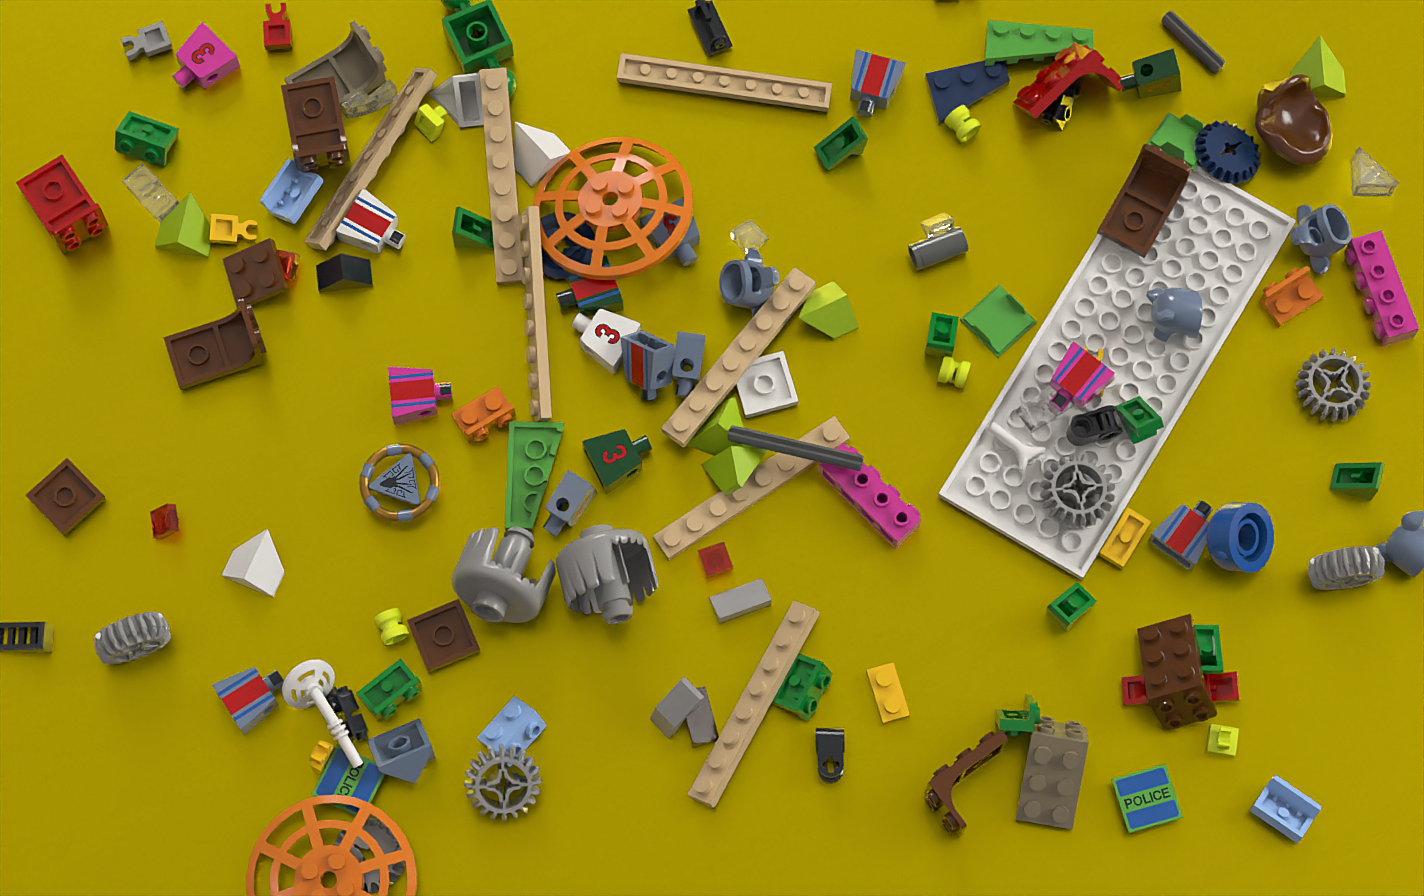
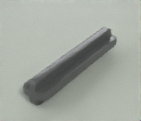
M1169 11L1163 16L1162 23L1214 73H1217L1224 67L1225 60L1173 11Z

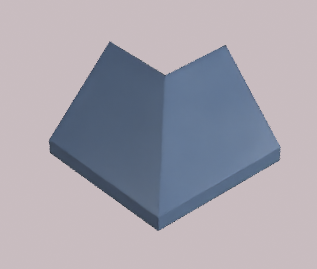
M420 718L367 740L380 772L413 783L417 782L426 762L436 759Z

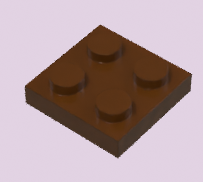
M271 238L223 258L237 308L239 306L237 299L243 298L245 305L251 304L252 306L289 290L275 241Z
M68 458L26 494V497L64 536L106 499Z
M459 599L407 620L428 673L480 652L479 645Z

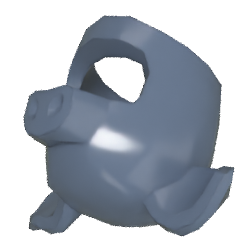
M1301 205L1297 210L1299 225L1291 230V240L1293 244L1299 245L1305 254L1310 255V264L1314 272L1324 274L1330 266L1328 257L1344 248L1350 242V225L1342 210L1336 205H1324L1314 211L1309 205Z
M751 248L744 257L745 260H731L723 266L719 285L721 296L726 303L752 309L754 317L773 294L774 286L780 282V276L775 267L763 266L759 251L756 248Z
M1173 287L1167 289L1156 288L1147 291L1146 296L1152 303L1151 319L1155 326L1153 333L1155 338L1167 342L1172 334L1179 333L1187 335L1188 338L1197 339L1203 312L1202 299L1199 292Z
M1411 511L1403 515L1401 524L1392 532L1387 542L1378 544L1375 547L1381 551L1384 563L1390 560L1398 568L1414 578L1424 568V526L1422 524L1424 511Z

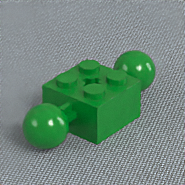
M441 0L447 9L456 11L455 14L443 18L442 25L444 34L464 75L473 74L482 69L506 68L500 66L498 62L514 56L513 44L492 0H485L474 6L470 5L472 0ZM506 68L510 98L516 90L517 80L514 73Z

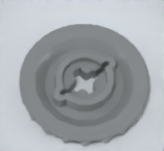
M368 817L362 829L376 840L384 855L401 850L398 841L389 828L379 819ZM342 830L338 834L333 844L334 846L340 845L347 831ZM357 837L350 852L355 855L359 862H363L364 855L356 846L358 845L366 850H370V847L361 838ZM405 861L388 866L389 886L401 875ZM379 869L365 873L363 891L367 893L379 891Z

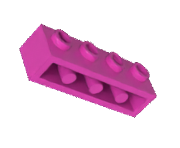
M1382 230L1351 239L1346 247L1345 257L1348 264L1354 268V280L1359 290L1362 289L1365 297L1363 300L1365 310L1368 314L1372 315L1374 321L1373 330L1376 338L1381 339L1383 346L1413 338L1418 332L1419 326Z
M844 443L836 448L860 454L854 447L850 446L848 448ZM826 463L819 464L818 472L895 549L920 526L921 519L919 518L920 513L910 503L906 505L899 498L901 495L898 490L891 484L887 486L880 479V473L873 466H866L863 463L861 470L856 471Z

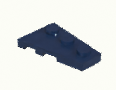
M984 60L926 73L925 75L938 125L944 123L946 117L961 105L968 107L980 99L983 100L1009 85L1010 82L1004 61H995L994 65L985 66Z

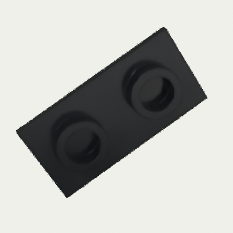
M696 0V6L687 11L708 56L732 47L733 45L712 0Z
M1077 79L1057 97V100H1054L1041 113L1043 123L1051 125L1052 122H1055L1059 130H1063L1066 121L1071 117L1073 102L1080 94L1081 87Z
M347 686L339 689L333 687L326 696V700L337 718L342 719L341 725L345 724L344 730L349 731V739L352 743L356 738L358 742L367 739L369 730L362 714L352 716L350 713L359 709L353 691L349 690Z

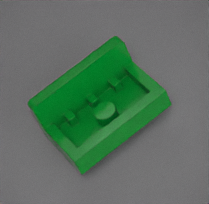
M400 658L356 692V694L378 721L382 717L387 719L392 716L398 709L396 706L402 701L406 700L408 702L416 697L420 692L419 688L422 687L420 679L412 673Z
M1025 694L1024 710L996 709L995 720L999 730H1004L1006 735L1014 736L1021 735V731L1034 732V724H1039L1040 707H1038V703L1034 701L1031 694Z

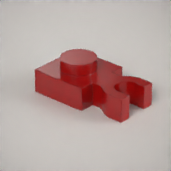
M280 3L281 10L278 13L272 12L271 4H265L266 13L270 21H263L265 50L292 48L290 19L284 20L287 15L286 3Z

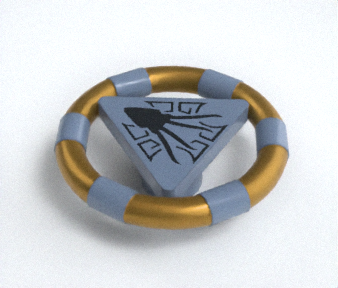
M399 443L383 447L369 457L360 474L359 488L364 503L372 513L385 520L403 522L413 520L430 509L440 490V475L435 462L426 452L418 447ZM407 454L369 485L374 468L382 459L389 456ZM412 456L421 462L427 469L430 477V486L425 499L421 503ZM370 490L415 505L416 507L397 512L387 510L372 496Z

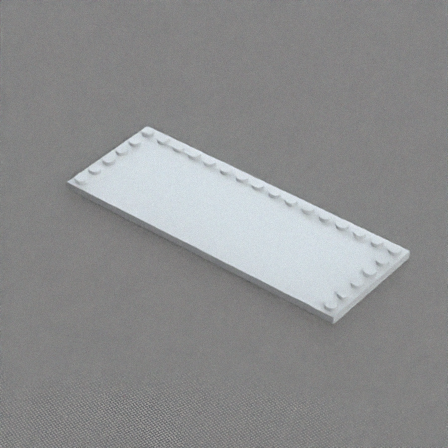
M1197 165L1194 171H1191L1185 189L1145 258L1098 234L945 482L938 497L1082 580L1293 228L1296 220L1238 187L1215 179ZM1173 287L1199 292L1202 299L1203 312L1197 339L1188 338L1187 335L1179 333L1172 334L1167 342L1153 336L1155 326L1151 319L1152 303L1146 296L1147 291L1156 288L1167 289ZM1074 341L1083 349L1088 347V353L1095 358L1097 357L1098 349H1102L1103 358L1101 363L1115 373L1111 384L1104 389L1103 397L1095 396L1081 409L1070 402L1062 412L1056 410L1049 403L1050 399L1057 392L1050 386V383L1071 343ZM1138 396L1162 418L1164 425L1163 428L1157 430L1155 436L1133 444L1115 409L1113 414L1117 425L1123 430L1120 435L1083 446L1071 444L1066 435L1067 428L1075 416L1108 405H1113L1115 408V406ZM995 422L1022 444L1032 447H1045L1046 450L1038 457L1028 460L1026 469L1020 472L1017 453L989 432L988 429ZM1074 427L1077 433L1081 435L1087 434L1084 427ZM1071 454H1075L1079 461L1082 455L1086 454V462L1091 463L1093 458H1096L1097 463L1095 466L1097 468L1103 464L1106 466L1103 475L1107 473L1112 474V479L1107 483L1115 484V490L1111 492L1115 495V499L1109 502L1112 505L1109 512L1104 511L1105 518L1103 520L1096 517V524L1093 526L1086 520V525L1082 529L1078 521H1075L1073 528L1069 527L1070 520L1067 519L1062 524H1059L1060 515L1057 514L1055 517H1050L1049 514L1053 508H1044L1043 504L1048 499L1040 497L1041 491L1045 490L1040 487L1041 481L1047 480L1044 477L1045 471H1052L1050 466L1053 462L1060 465L1059 460L1063 456L1070 462ZM1071 473L1060 477L1056 482V488H1062V485L1069 484ZM1082 473L1086 481L1094 482L1091 477ZM1075 483L1073 490L1077 491L1080 498L1083 491H1079ZM1094 494L1093 497L1086 498L1085 509L1094 506L1099 501L1100 494ZM1061 500L1067 507L1074 509L1070 501Z

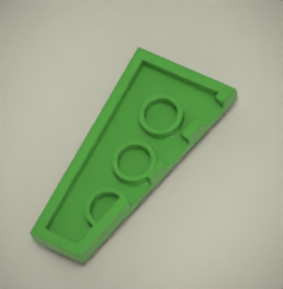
M988 20L985 66L994 65L995 61L1005 60L1007 64L1018 63V59L1033 58V62L1044 61V58L1056 56L1061 50L1069 48L1073 43L1080 46L1086 44L1092 50L1093 30Z
M509 421L505 531L511 527H521L528 531L534 530L564 430V423Z

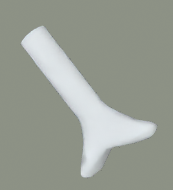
M995 422L988 429L989 432L1017 453L1020 472L1026 469L1028 460L1038 457L1046 450L1045 447H1032L1022 444Z

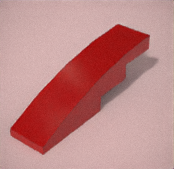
M1237 671L1225 672L1223 674H1203L1213 703L1241 701L1239 674ZM1144 675L1122 677L1123 705L1151 706L1147 700Z

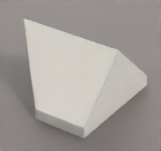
M479 73L452 76L429 93L448 112V115L459 125V128L484 125Z
M515 122V171L532 188L544 178L546 173L556 163L569 154L570 150L554 133Z
M268 529L233 550L222 576L274 597L285 572Z

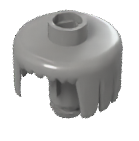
M606 524L592 526L582 531L579 539L565 546L556 558V568L568 608L579 613L580 607L584 614H590L591 603L595 613H602L604 611L601 617L608 624L622 623L632 617V591L637 601L641 602L645 599V591L650 596L658 588L657 575L648 541L643 534L635 530L613 529L611 525Z
M511 527L504 533V538L500 540L492 561L491 558L499 529L489 528L486 532L485 529H480L477 532L471 533L452 573V587L458 597L471 607L477 616L490 622L521 623L535 618L542 608L556 575L553 560L550 559L542 577L535 586L536 580L533 578L530 580L523 578L521 580L532 553L531 548L534 547V536L528 530L521 527Z

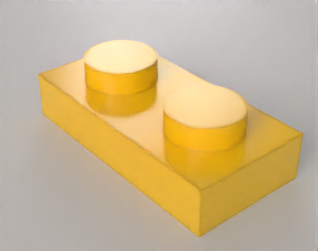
M1127 508L1101 549L1099 556L1118 568L1123 569L1150 526L1151 521Z
M894 662L867 669L866 674L882 725L909 718L910 713Z

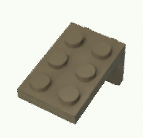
M354 20L350 23V34L342 44L287 76L284 80L286 84L334 76L340 108L385 83L384 72L387 69L383 63L385 59L377 46L373 48L369 42L371 38L363 25L359 27Z
M1040 716L1039 724H1034V732H1030L1016 820L1067 829L1073 828L1089 744L1087 729L1082 727L1081 723L1075 721H1066L1065 724L1054 722L1053 718Z

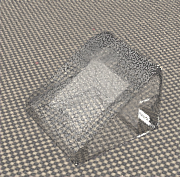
M946 213L921 222L927 238L952 229L954 225L953 217Z
M751 219L731 231V238L746 254L751 248L758 249L769 240Z

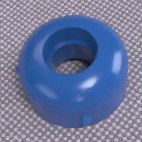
M1231 502L1217 509L1211 517L1207 529V546L1215 563L1228 571L1255 572L1260 570L1268 561L1274 544V530L1267 510L1257 503Z

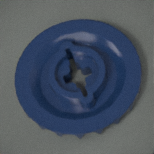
M1216 120L1212 124H1207L1197 134L1194 143L1195 155L1201 167L1215 179L1231 184L1243 183L1251 179L1261 164L1259 160L1262 154L1258 152L1259 145L1253 142L1254 136L1246 134V128L1241 130L1237 127V123L1230 125L1227 120L1222 123ZM1225 148L1234 149L1233 153H1225L1221 155L1224 152Z
M555 212L540 218L547 238L560 228ZM563 212L567 222L576 215L570 212ZM586 222L574 230L582 237L595 240L594 231ZM567 236L563 239L565 245L569 246V248H564L563 252L560 253L581 264L587 265L591 263L593 250L577 245ZM541 246L544 276L553 277L555 280L558 278H565L567 280V276L571 272L557 265Z

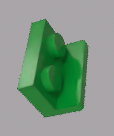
M129 111L115 131V150L164 167L167 161V152L177 139L179 128Z
M798 653L772 701L773 705L796 713L802 720L808 721L817 710L818 702L824 690L829 687L833 673L823 662Z

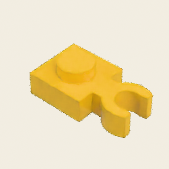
M211 214L209 243L236 245L237 237H241L245 242H255L256 235H249L246 229L256 228L257 222L247 220L241 224L238 223V216Z
M319 741L318 746L314 748L309 759L312 762L310 766L314 772L322 775L335 749L334 745L326 741Z

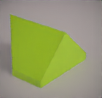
M1320 35L1291 70L1290 76L1296 74L1308 76L1311 80L1310 86L1315 97L1345 96L1344 69Z
M191 192L161 221L155 248L208 258L212 243H209L210 224Z
M834 281L813 290L807 297L799 315V319L831 336L833 340L858 329L848 296Z
M729 398L718 405L686 445L715 455L730 446L749 447L748 445L728 440L729 428L732 425L743 427L735 398Z
M730 446L701 465L720 490L728 496L744 485L767 450L757 447Z

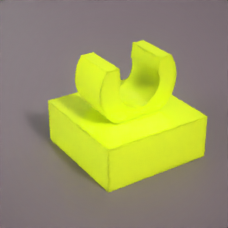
M426 103L418 109L414 124L432 142L440 136L445 123L443 117L448 112L442 106H438L433 110Z
M1210 724L1206 753L1234 758L1239 728Z

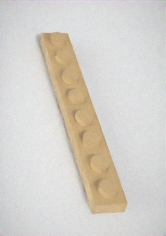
M621 53L617 74V82L828 112L832 89V83Z
M415 68L304 241L308 246L314 249L326 250L333 244L337 228L362 189H365L368 183L374 179L380 164L390 154L394 142L403 134L408 120L417 112L422 98L431 90L432 83L437 76L431 69Z
M482 69L479 72L497 284L522 282L523 262L520 255L521 238L518 227L519 214L507 69Z
M528 206L519 216L518 227L519 231H523L520 255L524 257L525 267L522 268L521 278L522 283L526 284V293L523 297L524 310H527L528 320L525 321V335L529 336L526 359L531 364V373L528 375V387L532 389L533 397L530 401L529 411L530 415L534 416V422H548L552 418L539 206Z
M794 267L661 428L662 433L682 447H685L816 288V281Z
M833 416L800 438L799 441L836 449L842 443L846 444L849 442L850 437L836 417ZM777 453L756 467L740 489L728 496L722 491L718 492L653 535V540L669 561L817 463V461Z
M795 601L791 604L688 793L691 799L712 808L716 806L820 613L815 608Z

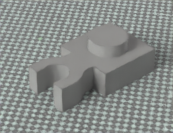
M163 21L138 29V37L128 36L121 38L123 47L134 46L132 50L126 51L128 60L136 58L144 51L147 57L172 49Z

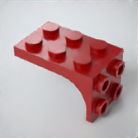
M1073 43L1069 48L1061 50L1056 55V60L1049 67L1039 71L1036 75L1037 79L1030 86L1022 88L1017 94L1018 98L1013 103L1019 110L1036 119L1061 93L1082 75L1095 73L1105 85L1119 92L1123 89V86L1119 83L1121 80L1119 74L1111 67L1108 69L1102 63L1105 59L1094 48L1091 50L1086 44L1080 46Z
M63 155L58 156L16 182L62 254L66 251L77 249L82 241L90 236L100 235L105 230V227L108 226L101 207L98 203H94Z

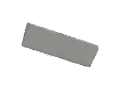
M762 578L709 597L719 624L764 608L772 603Z

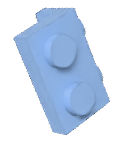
M287 159L264 192L260 203L272 216L295 224L324 181L315 173H303L302 170L297 171L295 162Z
M514 696L477 739L487 748L492 746L494 752L499 751V744L501 743L504 744L505 751H508L509 747L513 744L516 748L515 754H517L521 749L525 750L546 727V723L535 710Z
M1274 775L1250 811L1298 843L1322 806L1291 786L1287 781Z

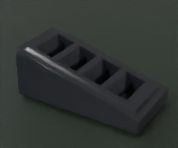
M47 622L0 623V652L51 653L54 627ZM4 630H8L7 644H3ZM16 630H19L18 644H15ZM28 631H30V643H29V644H27V632H28Z

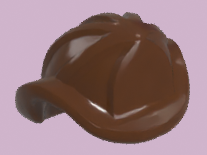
M1296 74L1286 79L1267 82L1261 88L1257 97L1255 126L1263 141L1278 155L1293 164L1310 166L1320 162L1329 153L1333 142L1332 125L1327 110L1316 99L1311 89L1310 78L1304 74Z

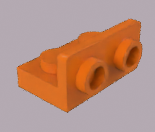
M1308 266L1301 270L1298 267L1294 268L1285 275V280L1279 284L1276 281L1272 282L1263 289L1264 294L1260 304L1278 328L1321 301L1324 297L1309 277L1310 269Z
M499 386L451 413L452 418L468 443L474 440L476 442L483 440L490 434L489 431L497 426L499 428L505 427L516 416L515 408L508 402Z

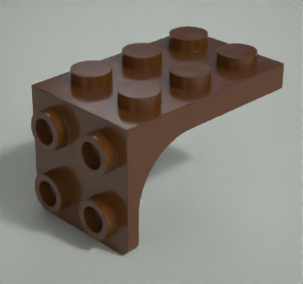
M334 76L281 85L297 171L302 170L303 173L317 171L318 167L329 165L330 168H338L344 166L345 162L350 161Z
M1144 144L1127 180L1098 228L1097 233L1145 258L1185 189L1192 171L1191 167L1183 159L1172 158L1165 154L1156 145Z
M243 298L237 299L239 306L230 315L163 337L180 390L264 363L262 354L267 353L251 304L245 305Z
M1191 613L1138 628L1147 700L1163 728L1166 730L1177 729L1184 725L1206 721L1217 716V709L1210 697L1203 676L1195 623Z
M1002 730L996 734L992 731L979 740L980 744L973 751L970 747L965 749L956 757L957 760L952 766L949 767L945 764L933 773L934 777L927 784L924 800L933 812L937 810L942 816L943 820L941 823L950 835L954 833L959 838L964 834L967 827L965 821L953 805L951 790L958 782L1004 750L1008 738Z

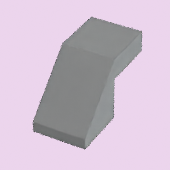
M683 677L656 706L650 719L670 739L677 733L681 723L699 708L704 696Z

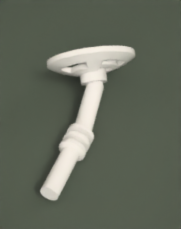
M317 659L299 664L287 675L283 682L282 695L284 700L294 708H308L316 704L328 723L327 729L332 730L330 734L335 735L334 741L338 740L352 767L355 768L361 765L363 761L348 737L349 731L344 730L345 724L341 725L342 719L337 718L325 698L331 691L335 680L332 667L327 662ZM313 670V675L305 677L301 682L297 680L302 674ZM324 671L328 674V683L322 675ZM320 679L322 680V686L318 683ZM292 689L295 690V695L299 699L298 701L293 700L291 694ZM301 690L305 693L304 696H301Z

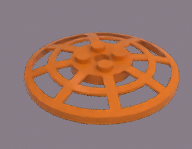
M631 137L599 139L570 151L569 154L546 173L539 184L533 206H539L540 218L541 202L555 201V215L560 228L547 238L540 220L541 246L545 253L566 271L580 277L595 280L628 278L658 265L680 245L689 229L694 208L692 187L688 175L680 162L660 146L646 140ZM621 145L618 153L601 154L588 160L581 156V154L600 147ZM633 146L643 147L665 157L669 163L655 168L646 160L631 155L630 152ZM615 160L612 171L597 174L591 167L603 161ZM572 161L576 167L564 178L558 191L544 192L552 177L564 165ZM627 161L647 170V172L635 178L623 171ZM677 171L683 186V207L667 203V189L662 176ZM580 172L588 179L580 191L567 190L572 180ZM655 180L659 199L644 198L641 186ZM614 197L618 199L613 205L608 206L604 204L608 198ZM563 201H578L580 212L567 222L563 213ZM642 210L655 211L651 220L640 230L635 221L640 216ZM664 213L680 217L679 223L671 236L659 248L654 250L646 237L657 228ZM586 222L591 228L597 230L595 240L582 237L574 230ZM626 228L631 235L619 241L606 242L608 232H616ZM567 236L577 245L593 250L590 266L569 259L560 253L555 246ZM637 244L645 256L638 261L625 265L602 267L604 251L622 250Z
M321 795L305 799L290 806L276 816L255 843L246 874L247 896H255L254 873L256 862L261 852L274 859L270 873L271 895L269 896H373L363 891L364 874L379 869L380 886L377 896H387L389 889L388 866L405 861L407 869L405 896H416L417 867L414 853L407 837L398 824L384 811L371 803L343 795ZM324 803H340L352 805L360 809L352 823L340 820L317 821L313 806ZM302 810L306 826L291 834L281 845L280 849L266 842L269 835L282 821ZM370 814L377 817L389 828L398 841L401 850L384 855L376 840L362 829ZM335 828L347 832L340 845L334 846L323 844L320 830ZM307 834L309 835L313 850L309 851L302 859L287 853L296 841ZM357 837L361 838L370 847L375 858L359 862L355 855L350 852ZM283 863L296 870L294 876L295 886L279 891L278 877L280 866ZM328 872H333L337 877V882L332 888H325L322 884V878Z

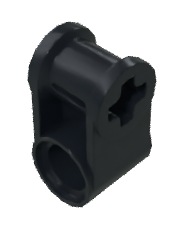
M1104 406L1075 416L1067 428L1066 435L1068 441L1073 445L1083 446L1120 435L1123 430L1117 425L1113 414L1115 411L1114 406ZM1074 427H1084L1087 434L1081 435L1077 433Z
M844 727L816 728L818 774L821 780L826 783H836L843 776V753H845ZM828 763H833L834 772H828Z

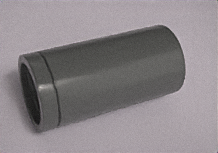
M957 226L908 245V251L916 270H920L967 252L968 244L962 229Z

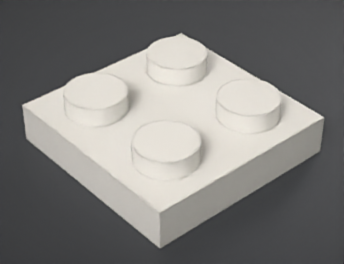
M783 351L758 357L736 384L745 418L798 405V398Z

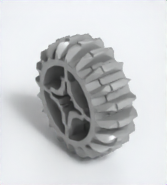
M1335 348L1331 349L1329 355L1324 349L1319 352V357L1312 354L1309 358L1310 362L1304 361L1302 364L1303 370H1299L1297 377L1301 380L1297 381L1296 388L1302 389L1297 394L1298 398H1306L1302 404L1303 407L1311 405L1313 407L1310 412L1311 415L1316 414L1318 411L1321 413V420H1324L1327 415H1330L1332 422L1337 420L1338 415L1343 421L1348 418V414L1355 416L1358 413L1357 408L1363 409L1365 406L1364 400H1368L1370 393L1366 390L1370 389L1371 383L1365 381L1369 377V372H1361L1364 363L1357 365L1354 363L1356 355L1351 356L1350 359L1346 358V350H1343L1340 355H1337ZM1333 367L1339 370L1330 372L1327 369L1322 370V368ZM1346 375L1352 380L1354 392L1350 390L1351 387L1346 383ZM1313 378L1322 390L1320 396L1314 389ZM1337 378H1340L1336 388H1332L1328 393L1331 382H1335ZM1332 398H1336V399L1340 400L1341 402H1342L1343 400L1346 401V402H1343V403H1331V402H1328V400H1329V399H1332Z
M1071 454L1070 462L1064 456L1059 460L1060 465L1053 462L1050 466L1052 471L1046 470L1044 473V477L1047 480H1042L1040 487L1045 489L1041 491L1040 497L1048 499L1044 502L1043 507L1053 508L1050 511V517H1055L1057 514L1060 515L1059 524H1062L1065 519L1070 520L1068 524L1070 528H1073L1075 521H1078L1082 529L1086 525V520L1092 526L1096 524V517L1103 520L1105 518L1104 511L1109 512L1112 508L1109 502L1115 499V495L1111 493L1115 490V484L1107 483L1112 479V474L1107 473L1103 475L1106 466L1103 464L1097 468L1095 466L1097 463L1096 458H1093L1091 463L1086 462V454L1082 455L1080 461L1077 460L1075 454ZM1071 473L1070 483L1062 485V488H1056L1057 480L1063 475ZM1082 473L1091 477L1094 482L1086 481ZM1075 483L1078 490L1083 491L1080 498L1077 491L1073 490ZM1094 494H1100L1099 501L1091 508L1085 509V499L1093 497ZM1061 500L1070 501L1074 509L1067 507Z
M1353 546L1317 555L1308 564V574L1314 588L1328 589L1330 591L1334 589H1350L1351 587H1359L1360 585L1369 584V582L1380 579L1385 573V563L1378 548Z
M137 613L102 628L93 639L94 647L102 663L111 665L122 662L128 663L131 660L154 653L155 650L167 644L171 638L170 628L161 613Z
M501 743L499 744V751L494 752L492 746H488L489 754L487 756L482 751H479L478 758L480 762L472 759L470 765L473 769H467L465 775L470 778L464 781V786L469 789L466 792L467 798H474L471 802L473 808L481 806L480 814L484 815L490 810V818L493 820L496 818L497 813H501L502 820L504 821L507 820V813L512 812L514 818H517V810L520 808L522 812L526 813L528 807L525 803L534 805L536 800L532 795L540 794V788L535 786L542 783L541 777L537 776L540 772L539 767L532 766L534 763L532 756L525 758L526 751L524 749L515 754L516 748L513 744L509 747L508 751H505L504 744ZM507 763L518 766L525 775L519 776V773L510 772L507 769ZM497 764V769L494 773L481 778L485 770ZM502 771H504V777L507 780L504 786V793H502L501 786H499ZM524 786V789L518 796L508 800L509 794L513 790ZM486 788L487 791L496 792L499 795V801L490 799L481 789Z

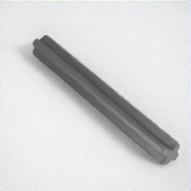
M734 425L729 428L728 440L739 444L860 471L863 465L864 457L860 454Z

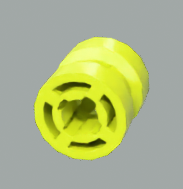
M965 105L957 107L944 120V123L950 129L955 130L956 137L962 143L972 138L982 126L977 119L970 116V111Z
M944 355L937 382L944 384L951 382L954 383L955 387L964 389L971 363L966 361L956 362L952 357ZM955 368H958L956 377H953Z
M399 608L386 610L373 618L377 628H380L382 631L381 639L384 645L398 643L410 635L407 627L402 625V614Z

